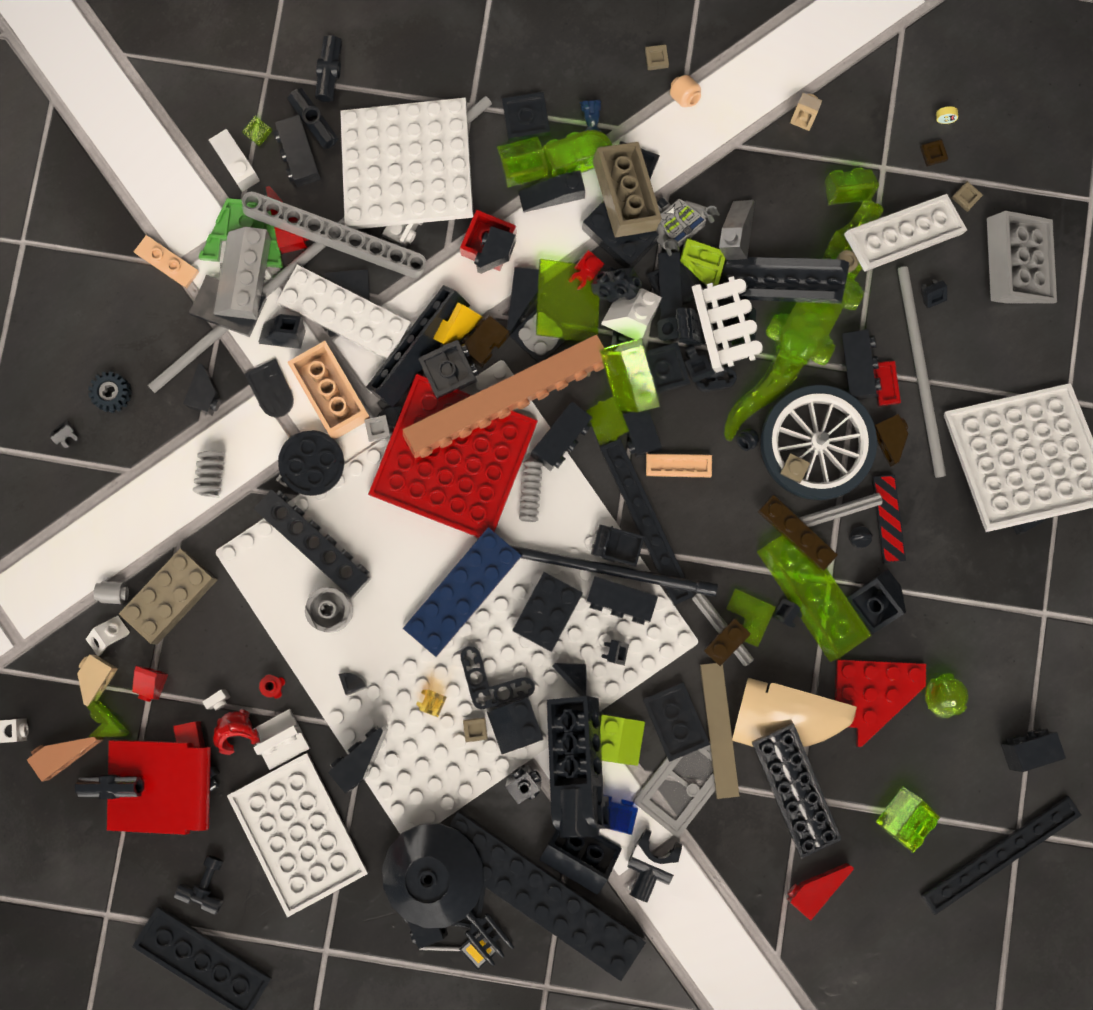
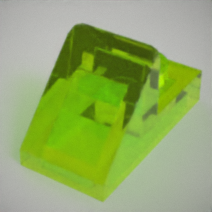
M93 701L87 707L91 711V718L97 723H102L90 734V737L127 736L130 733L100 701Z

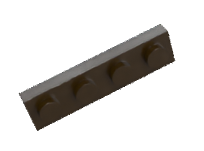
M771 496L757 511L821 572L838 556L776 496Z

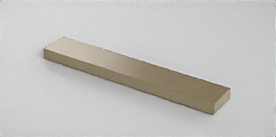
M717 663L700 665L716 799L740 797L723 664L721 666Z

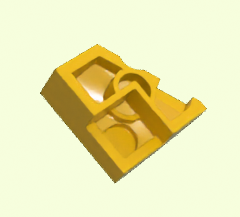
M457 303L448 322L442 320L433 339L444 345L456 340L460 341L484 317L463 304Z

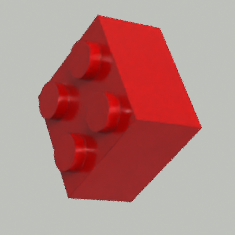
M476 210L460 246L461 256L475 261L477 253L482 252L484 247L482 245L485 232L489 233L491 226L516 235V225ZM503 264L493 269L501 271Z

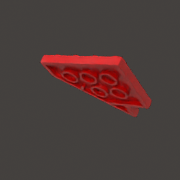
M836 660L835 701L857 707L854 721L849 726L857 728L856 747H862L926 686V664Z

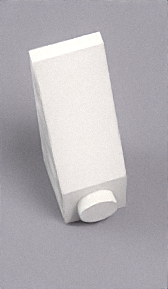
M227 129L209 139L242 192L260 181Z

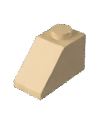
M802 93L790 123L810 131L822 100L813 94Z
M89 654L88 657H84L79 665L80 670L77 675L84 705L94 707L118 668L97 655Z

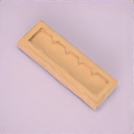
M147 235L134 251L136 255L186 289L199 273L196 268Z
M646 454V476L711 478L712 455Z

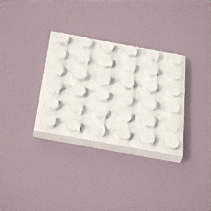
M466 98L341 111L345 226L353 229L473 218Z
M1071 383L950 410L944 413L947 427L985 532L1093 508V437Z

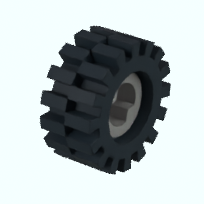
M110 371L109 373L102 372V376L96 375L97 379L95 381L91 380L90 383L93 385L88 387V390L91 391L88 395L92 399L91 402L99 409L115 413V410L121 411L122 406L126 407L127 401L130 402L131 398L129 395H132V391L129 389L131 388L130 384L119 374ZM109 387H114L115 389L112 392V397L105 396Z

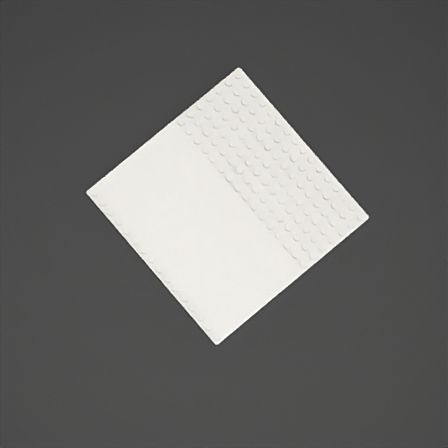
M500 360L476 376L478 382L460 391L474 395L513 376V373L506 363ZM532 401L523 409L519 410L516 408L512 410L538 420V423L495 533L512 546L650 572L640 556L637 566L633 567L616 561L615 563L602 559V557L591 554L592 544H594L595 533L598 530L599 524L608 527L613 526V528L620 530L621 528L568 452L563 455L566 459L558 469L554 467L552 471H549L544 466L540 469L542 470V474H540L542 480L539 481L541 483V487H539L541 494H538V497H540V501H538L540 507L537 508L539 514L536 516L538 521L525 522L519 519V516L522 514L520 513V509H522L520 503L523 502L521 499L523 495L521 489H524V486H522V482H524L522 477L525 475L523 469L526 467L524 462L529 460L536 461L530 456L531 452L549 431L550 426ZM386 438L344 464V471L340 481L330 491L317 496L299 494L287 502L292 507L297 505L305 512L303 517L308 522L311 519L321 527L319 532L322 535L326 536L329 534L337 542L335 546L340 551L345 549L354 557L351 561L356 566L362 564L370 572L367 576L371 580L354 598L347 595L352 603L353 613L352 619L345 628L338 632L327 633L319 631L309 624L305 616V606L309 596L315 590L330 587L340 590L344 594L346 593L265 519H262L217 549L216 555L346 753L350 754L347 750L357 741L364 742L367 739L365 734L373 727H387V734L370 774L364 780L401 835V833L419 824L442 822L511 774L515 769L521 767L548 748L547 700L580 696L552 667L553 664H586V696L599 698L600 712L696 646L698 639L660 585L520 558L442 652L435 657L402 628L479 538L368 495L390 441V438ZM282 507L278 509L277 517L279 519L284 518L287 515V509ZM297 522L293 525L294 533L297 534L303 530L302 522ZM316 536L309 540L311 548H316L320 543L319 538ZM329 551L325 555L327 563H332L336 558L334 551ZM344 566L341 570L342 577H350L352 574L351 567ZM543 572L583 592L552 653L512 631ZM594 576L658 596L650 623L645 622L644 625L632 622V617L624 615L622 619L610 615V610L603 608L602 612L589 608L590 604L586 603ZM327 605V610L324 613L331 615V611L334 608ZM611 640H616L629 644L625 666L607 662V659L601 657L602 654L607 655L609 653L610 647L604 646L605 642L611 643ZM472 646L479 650L489 687L524 677L530 678L534 682L535 690L529 696V700L544 740L501 754L487 712L516 701L487 709H478L473 705L460 657L464 648ZM468 650V655L464 656V658L470 661L471 666H467V671L473 668H480V663L477 665L474 663V658L477 657V654ZM475 671L470 675V680L473 684H479L482 682L483 676L480 672ZM351 673L357 675L366 683L368 688L347 696L338 674ZM522 681V686L515 688V683L510 684L514 692L513 697H518L516 693L518 691H524V694L529 693L528 689L532 688L531 684ZM501 687L497 691V696L501 700H506L510 696V691L507 687ZM494 689L489 690L491 695L488 696L480 693L476 702L484 706L486 705L485 701L492 699V704L497 703L494 698ZM485 717L488 740L465 742L463 720Z

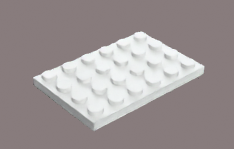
M308 753L227 795L287 917L369 873Z

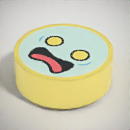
M952 106L940 108L936 112L937 122L941 124L955 122L958 119V109Z

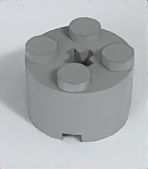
M323 587L315 590L307 600L305 606L306 619L312 627L319 631L327 633L338 632L345 628L352 619V603L348 596L340 590ZM327 605L334 608L331 611V615L324 613L327 610Z

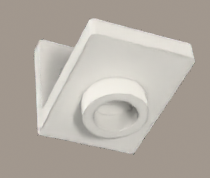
M116 616L94 627L86 640L96 655L100 656L107 646L126 637L130 632L119 616ZM94 638L98 641L99 647L96 646Z
M27 719L0 721V743L27 741L29 732ZM12 724V737H8L5 734V728Z

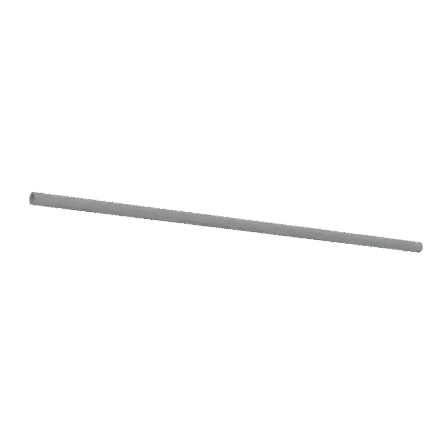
M487 96L483 97L467 111L468 124L492 105ZM343 217L337 223L345 225V218ZM332 232L329 236L335 239L339 234ZM314 242L267 282L262 288L261 295L267 298L290 278L296 265L303 267L326 246ZM217 325L149 383L150 389L156 393L229 329Z

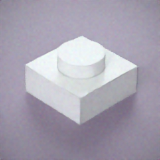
M220 690L204 700L203 704L206 709L214 708L216 711L227 704L225 700L230 698L227 690Z

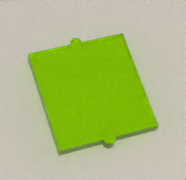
M615 396L605 401H599L598 405L586 410L593 417L590 422L599 445H603L611 440L615 441L617 437L629 432Z

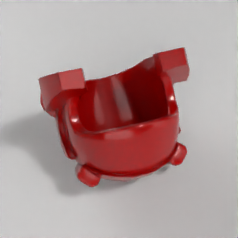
M240 709L239 711L226 713L217 720V726L214 728L213 742L219 748L221 754L231 755L234 753L233 745L227 741V738L231 736L249 738L251 744L260 743L259 733L257 729H252V723L248 718L250 712Z

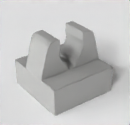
M386 415L364 420L369 442L391 438Z

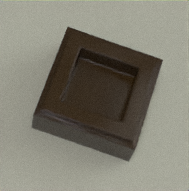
M942 139L921 145L920 149L926 167L948 160Z

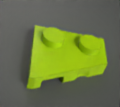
M687 238L680 261L706 286L709 283L717 286L725 262L723 253L720 249Z

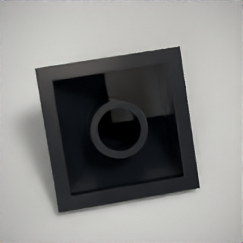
M888 568L846 598L873 634L906 613L902 587Z

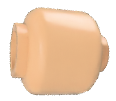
M683 75L676 77L672 81L670 95L680 106L692 107L701 98V87L693 78Z

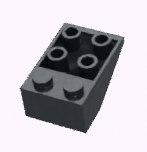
M378 726L373 727L365 734L367 739L364 742L357 741L347 750L350 754L346 757L344 755L340 756L330 765L332 769L328 773L344 793L352 791L369 776L388 729L386 726L380 728Z

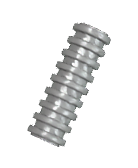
M529 460L524 462V466H526L523 469L525 475L522 477L524 479V482H522L524 489H521L523 493L521 499L523 502L520 503V506H522L520 513L522 514L519 516V519L525 522L538 521L536 516L539 514L537 508L540 507V504H538V501H540L538 494H541L539 490L541 483L539 481L542 480V477H540L542 470L540 469L543 467V463Z

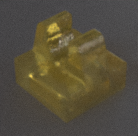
M429 689L422 690L421 693L426 696L423 703L417 701L416 705L420 708V711L438 717L447 697Z

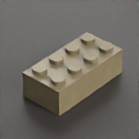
M639 142L597 148L593 158V165L615 238L656 231L662 217Z
M180 548L124 607L119 615L150 644L158 645L216 583L217 579L192 555Z

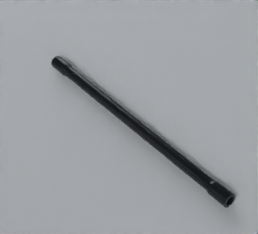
M510 545L522 555V559L693 591L697 594L716 597L718 584L700 580L694 581Z

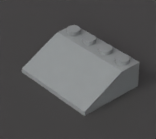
M1003 211L988 217L987 233L991 301L1000 303H1056L1053 220L1010 211Z

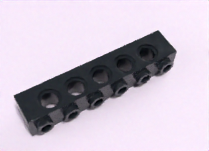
M271 489L254 507V510L347 595L354 598L371 580L367 576L370 572L362 564L356 566L351 561L354 557L345 549L340 551L335 546L337 542L329 534L326 536L322 535L319 532L321 527L312 519L308 522L303 517L305 512L297 505L294 507L287 503L289 498L279 490L276 493ZM285 507L287 509V515L284 518L279 519L277 517V511L278 509ZM297 522H302L303 530L300 533H294L293 525ZM312 537H318L319 545L316 548H311L309 540ZM329 551H334L336 554V558L332 563L325 561V555ZM344 566H350L352 569V574L348 578H343L341 575V570Z

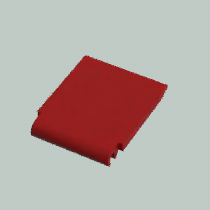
M110 740L108 775L118 774L120 777H141L144 781V790L142 795L138 797L107 799V831L186 835L190 834V830H209L211 747H192V742Z

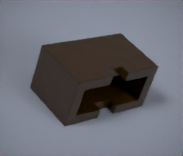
M490 315L486 320L482 318L475 327L477 330L472 335L468 334L461 343H465L470 353L468 357L481 368L493 356L491 354L492 350L495 347L499 349L510 337L509 331Z
M733 618L704 649V652L721 666L751 633Z

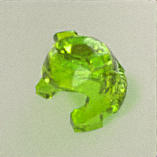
M941 674L935 679L932 678L928 683L925 701L928 708L934 714L942 718H950L953 715H960L967 708L968 690L961 681L954 679V674Z

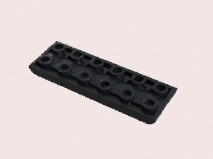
M747 257V259L726 260L725 258L718 285L729 282V277L733 276L735 280H744L747 288L743 293L739 294L740 300L842 304L850 263L842 259ZM730 296V297L723 298V299H733V300H734V297H733V296Z
M790 723L752 741L753 748L800 857L809 856L842 840L794 723Z

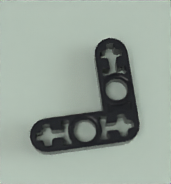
M472 646L462 650L460 655L472 703L476 708H491L529 697L534 693L535 684L527 677L489 687L479 650ZM468 650L477 654V657L474 658L475 665L480 663V668H473L467 671V666H471L470 661L464 658V656L468 655ZM475 671L480 672L483 676V680L479 684H473L470 680V675ZM522 681L531 684L532 688L528 689L529 693L524 694V691L516 692L518 697H513L514 692L510 684L515 683V688L522 686ZM501 687H507L510 691V696L506 700H501L497 696V691ZM494 689V698L497 703L492 704V699L485 701L486 705L484 706L476 702L480 693L488 696L491 695L489 690Z

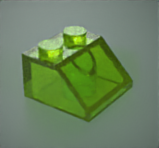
M855 168L848 172L835 170L829 173L825 180L828 205L870 201L879 188V182L871 169Z

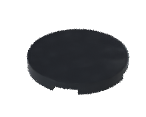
M316 430L303 431L291 436L282 446L278 457L279 472L283 481L293 491L306 496L321 495L330 491L340 481L344 471L343 452L338 443L328 434Z

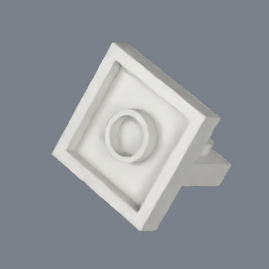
M291 709L254 728L259 733L260 743H256L257 745L253 748L257 755L262 754L269 770L311 749Z

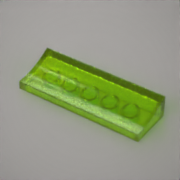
M783 535L757 551L788 600L801 608L802 621L830 662L842 657L872 636L827 568L821 572Z

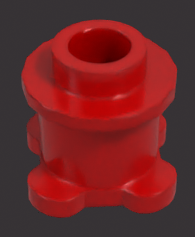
M268 674L259 683L260 692L266 697L278 699L282 696V687L286 681L282 677L277 678ZM272 682L274 688L269 690L268 685Z

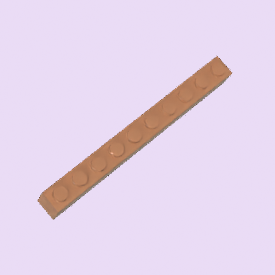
M595 335L404 428L403 437L415 458L419 456L421 458L426 457L433 452V449L439 446L444 448L459 436L460 438L467 437L472 433V430L478 427L480 429L485 428L492 423V420L498 417L503 419L511 414L510 411L516 408L519 410L530 404V401L536 398L541 400L555 389L557 391L564 389L573 380L580 381L584 379L587 373L593 370L595 372L602 370L606 367L609 355L598 336Z

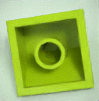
M601 714L602 761L638 766L645 722Z

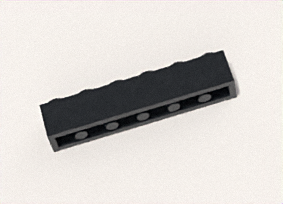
M443 285L366 388L382 402L394 407L413 383L416 374H419L423 369L418 358L439 349L442 344L433 339L442 320L448 322L457 303H461L468 308L470 304L456 290Z

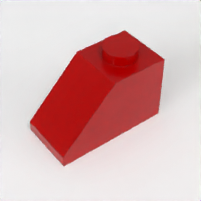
M136 666L132 692L139 694L138 698L147 702H151V699H159L168 674L150 667Z

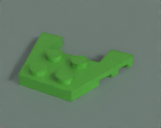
M227 198L215 221L216 225L212 233L208 235L203 251L201 250L199 254V259L220 262L222 241H227L228 232L243 227L267 229L271 238L266 267L283 268L274 226L246 216L242 210L241 199ZM249 202L247 206L254 208L257 206V203Z

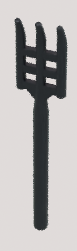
M471 910L466 916L471 922V930H467L465 935L492 966H495V963L486 950L491 946L503 958L504 954L496 943L500 937L511 949H514L509 938L488 913L485 914L484 918H476ZM488 921L491 926L485 930L483 925ZM478 930L481 934L475 938L473 934ZM495 930L497 934L492 938L489 933ZM485 938L487 943L482 946L479 942Z

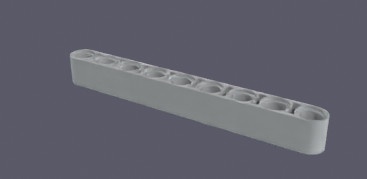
M247 192L242 197L243 213L250 218L411 278H419L425 271L426 258L420 253L256 192ZM255 202L257 206L250 208L247 206V203ZM271 209H274L278 212V214L273 216L269 215L267 212ZM290 217H296L299 221L297 223H291L288 221V219ZM310 225H317L320 229L312 231L308 227ZM332 232H336L340 235V237L334 239L331 238L329 234ZM357 240L360 242V245L353 246L350 244V241ZM376 247L381 252L379 254H374L370 251V249ZM398 255L401 260L393 261L390 256ZM411 263H419L421 268L414 269Z

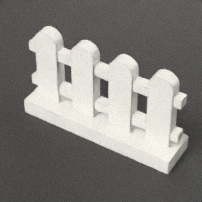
M733 276L729 277V282L717 286L709 283L707 284L708 288L704 290L700 284L692 286L713 370L716 373L724 371L723 364H728V367L734 366V361L748 357L750 361L756 360L755 355L762 352L763 346L759 341L751 342L750 335L757 331V324L753 320H745L744 314L752 310L750 301L746 299L740 300L739 294L743 293L747 288L745 281L742 279L735 280ZM730 296L734 297V303L719 307L717 300ZM712 302L713 309L709 310L707 303ZM739 317L740 323L724 327L723 320ZM717 322L718 329L714 330L712 324ZM744 337L745 344L729 348L728 341ZM722 343L724 350L719 351L718 344Z

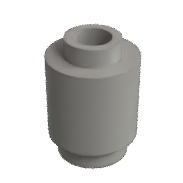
M102 581L101 583H96L94 587V599L100 603L123 604L129 596V588L125 586L124 582Z

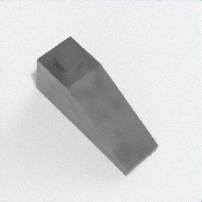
M754 200L733 201L722 227L719 245L726 260L747 259L755 205Z

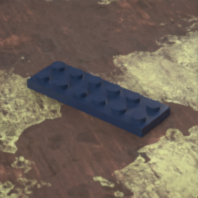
M488 527L402 629L437 657L520 560L522 555Z

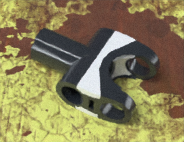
M647 828L634 846L627 864L628 868L638 872L629 895L646 903L649 901L656 881L666 885L671 883L682 850V844L676 842L673 849H670L665 856H654L649 850V839L652 831Z

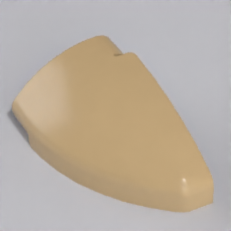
M748 678L732 741L753 747L752 741L790 723H794L803 747L811 746L825 741L849 727L854 721L857 707L775 683L770 684L768 693H766L768 683Z

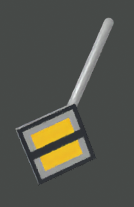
M477 931L474 937L477 938L481 933ZM484 938L479 943L484 946L487 940ZM469 939L461 947L426 946L419 949L461 951L477 970L488 962ZM491 946L486 950L491 958L497 953Z

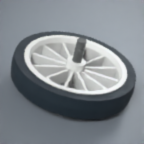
M825 385L803 387L784 396L770 410L761 433V454L769 474L786 491L798 497L811 500L832 499L853 490L867 476L877 451L876 429L866 408L849 393ZM814 403L829 405L820 432L818 431ZM808 404L814 433L795 413V409ZM835 407L847 417L829 433H826L824 431L831 410ZM790 414L809 437L781 427L786 416ZM850 419L857 434L829 439V435ZM779 432L805 440L806 443L779 448ZM858 438V454L829 443ZM806 447L807 451L799 458L802 459L809 452L812 454L805 478L802 479L801 483L781 475L780 472L785 463L780 455V451ZM828 449L856 458L851 469L847 472ZM823 453L844 476L829 482ZM816 455H819L824 483L807 481Z

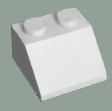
M641 288L636 297L631 300H627L625 297L619 298L610 306L602 321V325L641 342L662 297Z

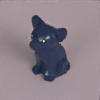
M601 100L580 102L587 124V129L580 137V144H584L587 141L590 143L598 141L605 143L607 141L606 135L598 128Z

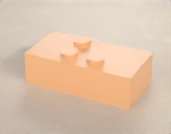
M326 341L288 361L290 368L322 424L334 440L365 423V419H370Z

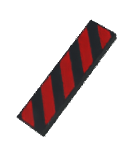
M895 475L872 477L874 494L880 493L883 501L881 505L876 506L883 564L905 562L906 555Z

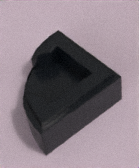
M394 406L386 408L377 417L386 415L388 425L395 428L403 407Z
M351 673L338 674L347 696L368 688L366 683L357 675Z

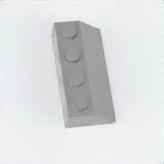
M243 227L228 232L214 315L257 320L271 243L267 229Z

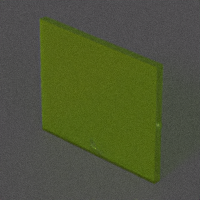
M539 259L536 335L584 341L595 335L598 336L599 296L592 293L591 284L594 279L591 281L587 280L586 285L578 290L577 287L580 281L577 278L571 283L568 281L571 275L578 272L574 268L576 264Z

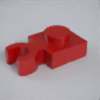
M588 250L574 267L578 272L571 275L568 281L571 283L577 278L580 281L577 289L580 290L586 285L587 280L591 281L594 279L604 263Z

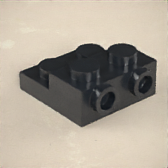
M458 340L418 358L437 399L478 382L476 378L479 375L475 364H470L467 359L470 353L465 343L461 345Z

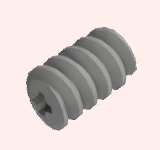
M217 451L197 453V457L201 461H197L196 466L201 469L195 470V474L199 478H195L194 483L199 486L193 487V492L205 497H220L214 491L221 490V487L215 485V483L222 481L216 475L223 473V470L217 467L224 464V461L220 460L219 457L225 456V453Z

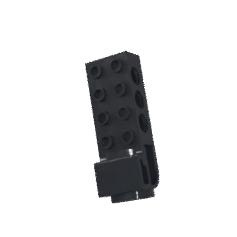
M579 696L547 700L551 817L556 830L560 831V838L600 836V829H610L609 797L603 794L599 698Z

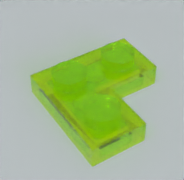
M734 589L726 610L745 618L742 626L751 635L744 642L758 647L775 610V606Z

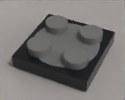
M539 305L510 335V338L539 363L548 359L571 334Z

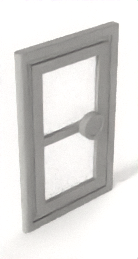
M710 745L671 762L666 757L632 801L676 838L680 837L715 791Z

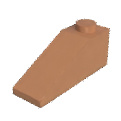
M97 736L48 746L40 745L31 752L32 756L27 761L41 781H48L100 743L103 738Z

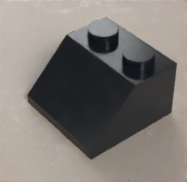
M529 697L487 712L501 754L544 740Z

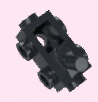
M610 267L608 272L602 271L597 273L591 284L592 293L598 295L601 300L615 302L622 297L631 300L636 297L642 282L633 267L617 270L614 267Z

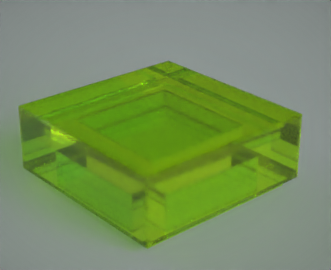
M254 116L242 133L260 147L270 135L272 129Z

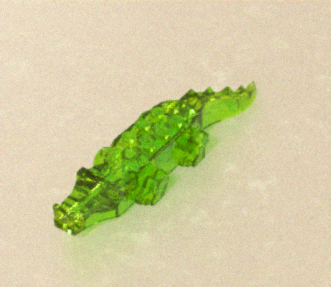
M864 199L851 222L840 230L835 231L824 251L822 259H837L842 251H853L844 234L852 228L879 219L884 210L883 207L870 199ZM858 263L854 271L847 275L842 304L796 302L789 315L787 313L774 315L766 330V335L776 341V353L763 378L750 391L745 393L731 409L725 424L724 436L726 440L731 442L743 422L756 411L773 402L788 389L800 374L803 366L811 361L820 365H826L829 362L836 345L832 344L833 340L828 335L842 309L856 310L865 291L861 290L862 287L858 285L859 283L854 281L862 269L860 263Z

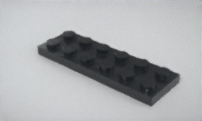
M160 906L156 907L132 946L230 1010H253L272 979L271 976Z

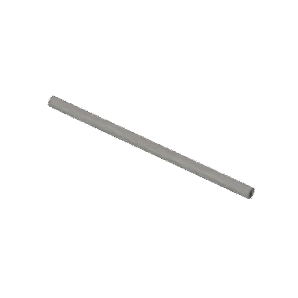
M900 267L897 270L935 478L946 476L909 269L908 267Z

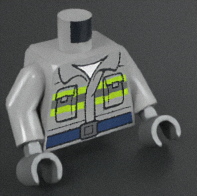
M664 197L657 202L662 217L656 229V232L659 234L657 242L666 249L668 256H671V250L673 252L679 251V247L685 243L687 238L690 239L705 226V218L710 223L715 221L712 215H720L715 206L705 207L681 199L670 205Z

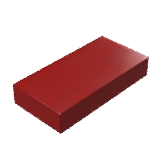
M895 361L879 362V369H876V375L881 378L882 390H879L877 404L878 406L900 404Z

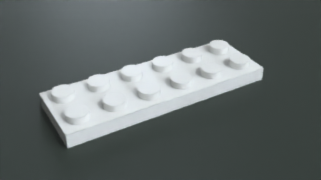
M945 194L852 228L844 235L865 272L962 235L967 229L950 198Z
M296 265L277 300L279 305L385 359H388L411 326L410 321L299 265Z

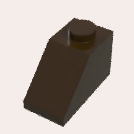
M899 414L875 425L877 442L890 467L899 463L908 436V425L904 418H900Z

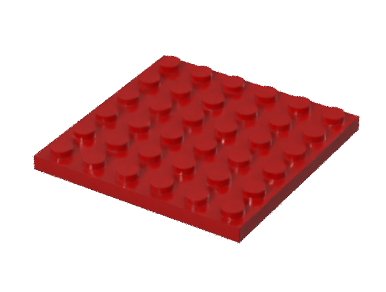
M416 374L368 495L477 538H480L488 527L495 532L538 420L510 411L511 414L503 419L498 417L492 420V423L482 429L478 427L472 430V433L467 437L460 438L459 436L453 439L450 445L444 448L439 446L433 449L430 455L423 458L421 456L415 458L403 437V429L472 396L460 390H455L437 399L428 379Z

